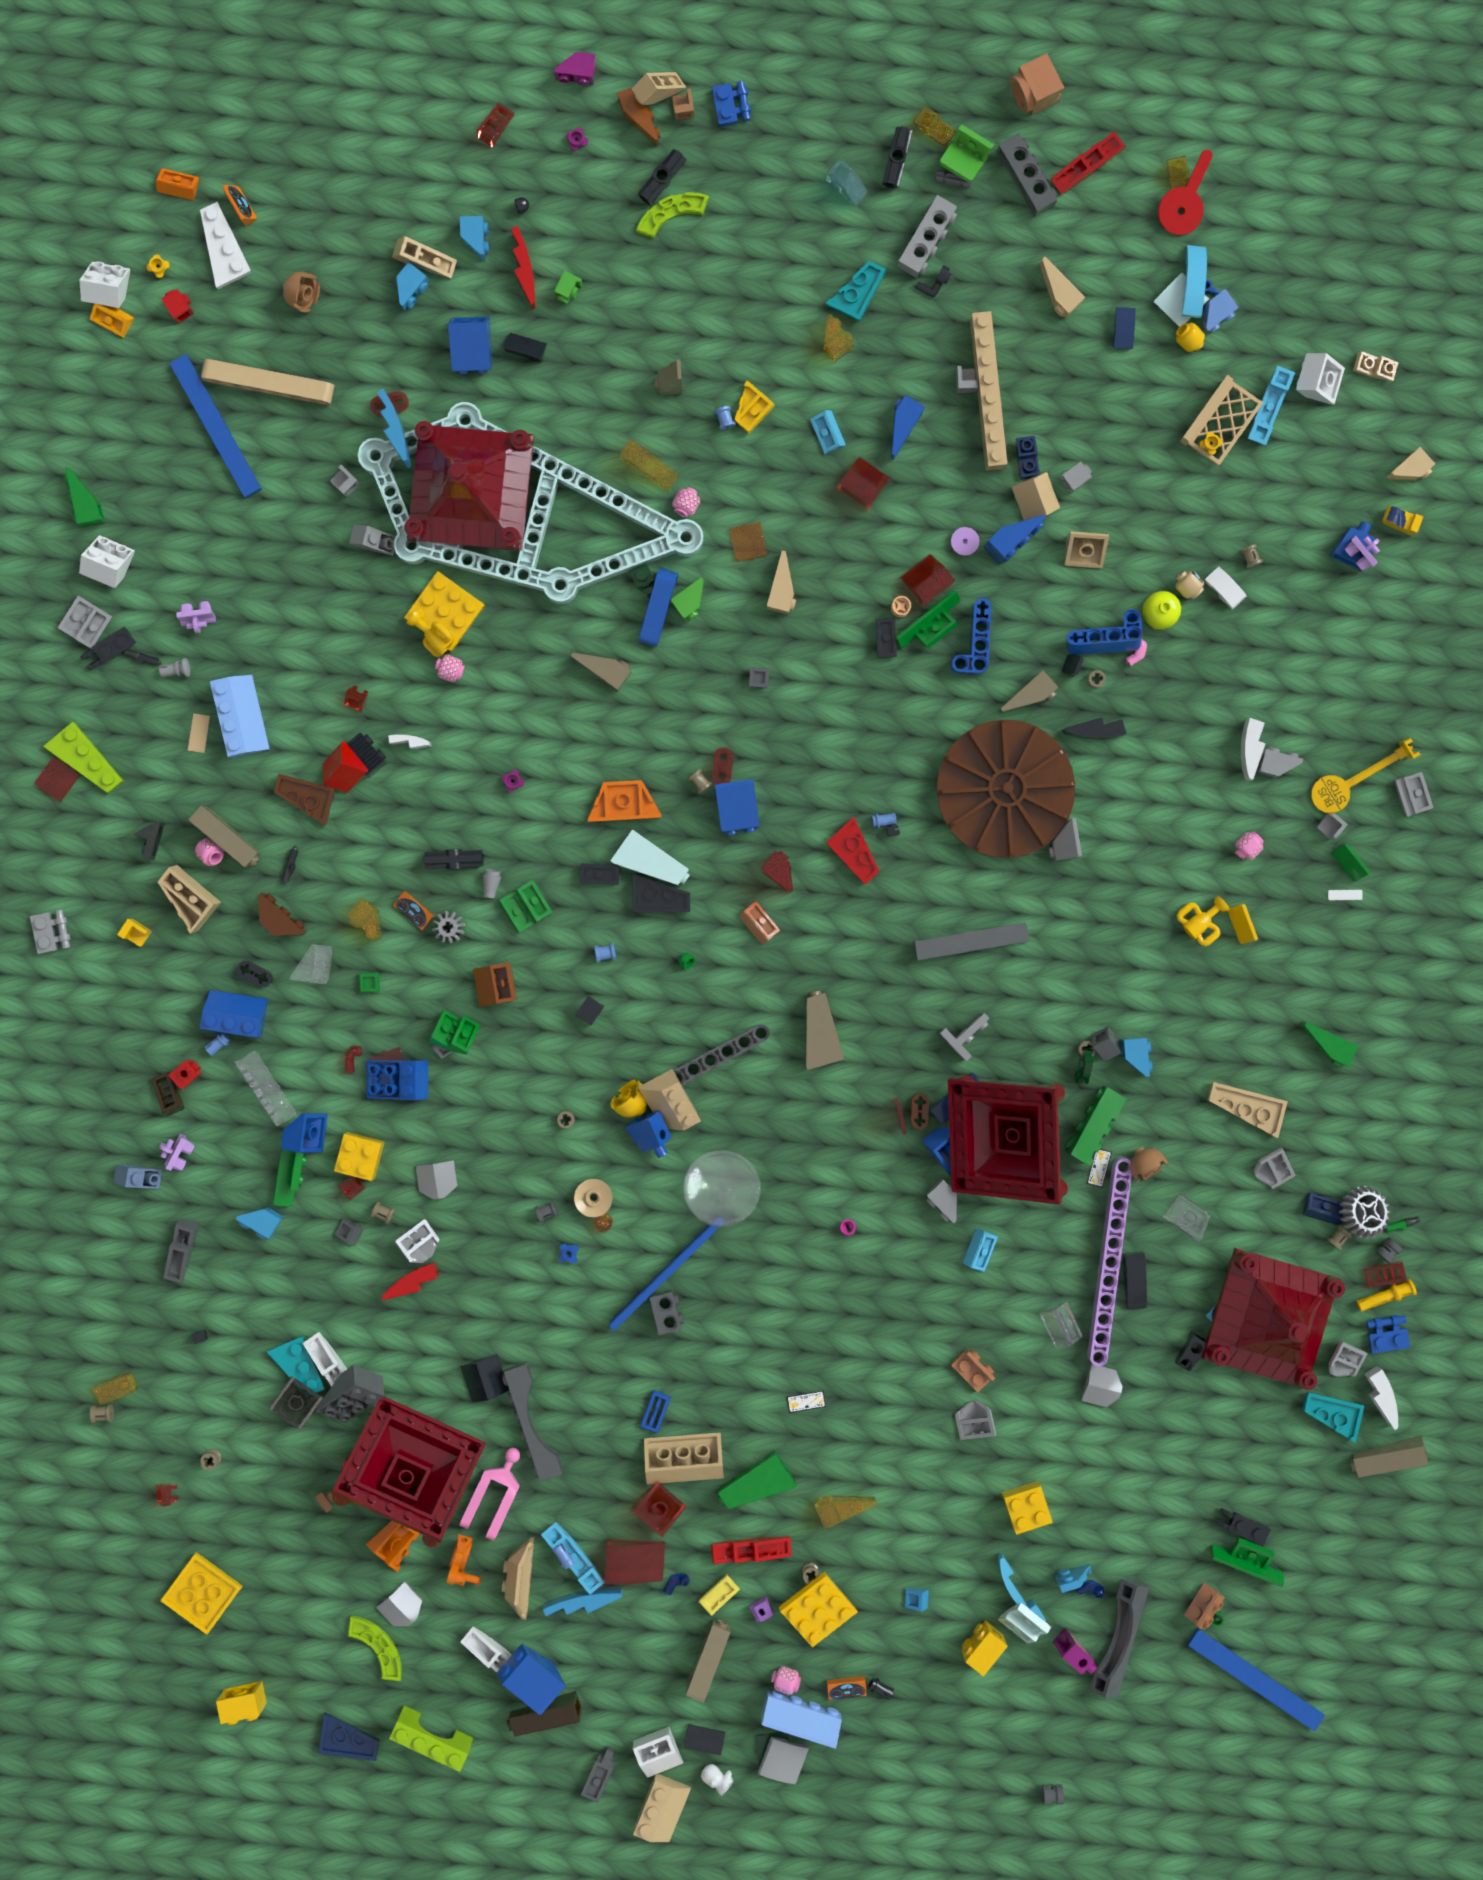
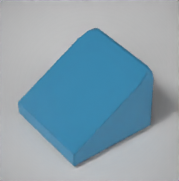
M906 1588L905 1608L921 1612L928 1608L929 1590Z

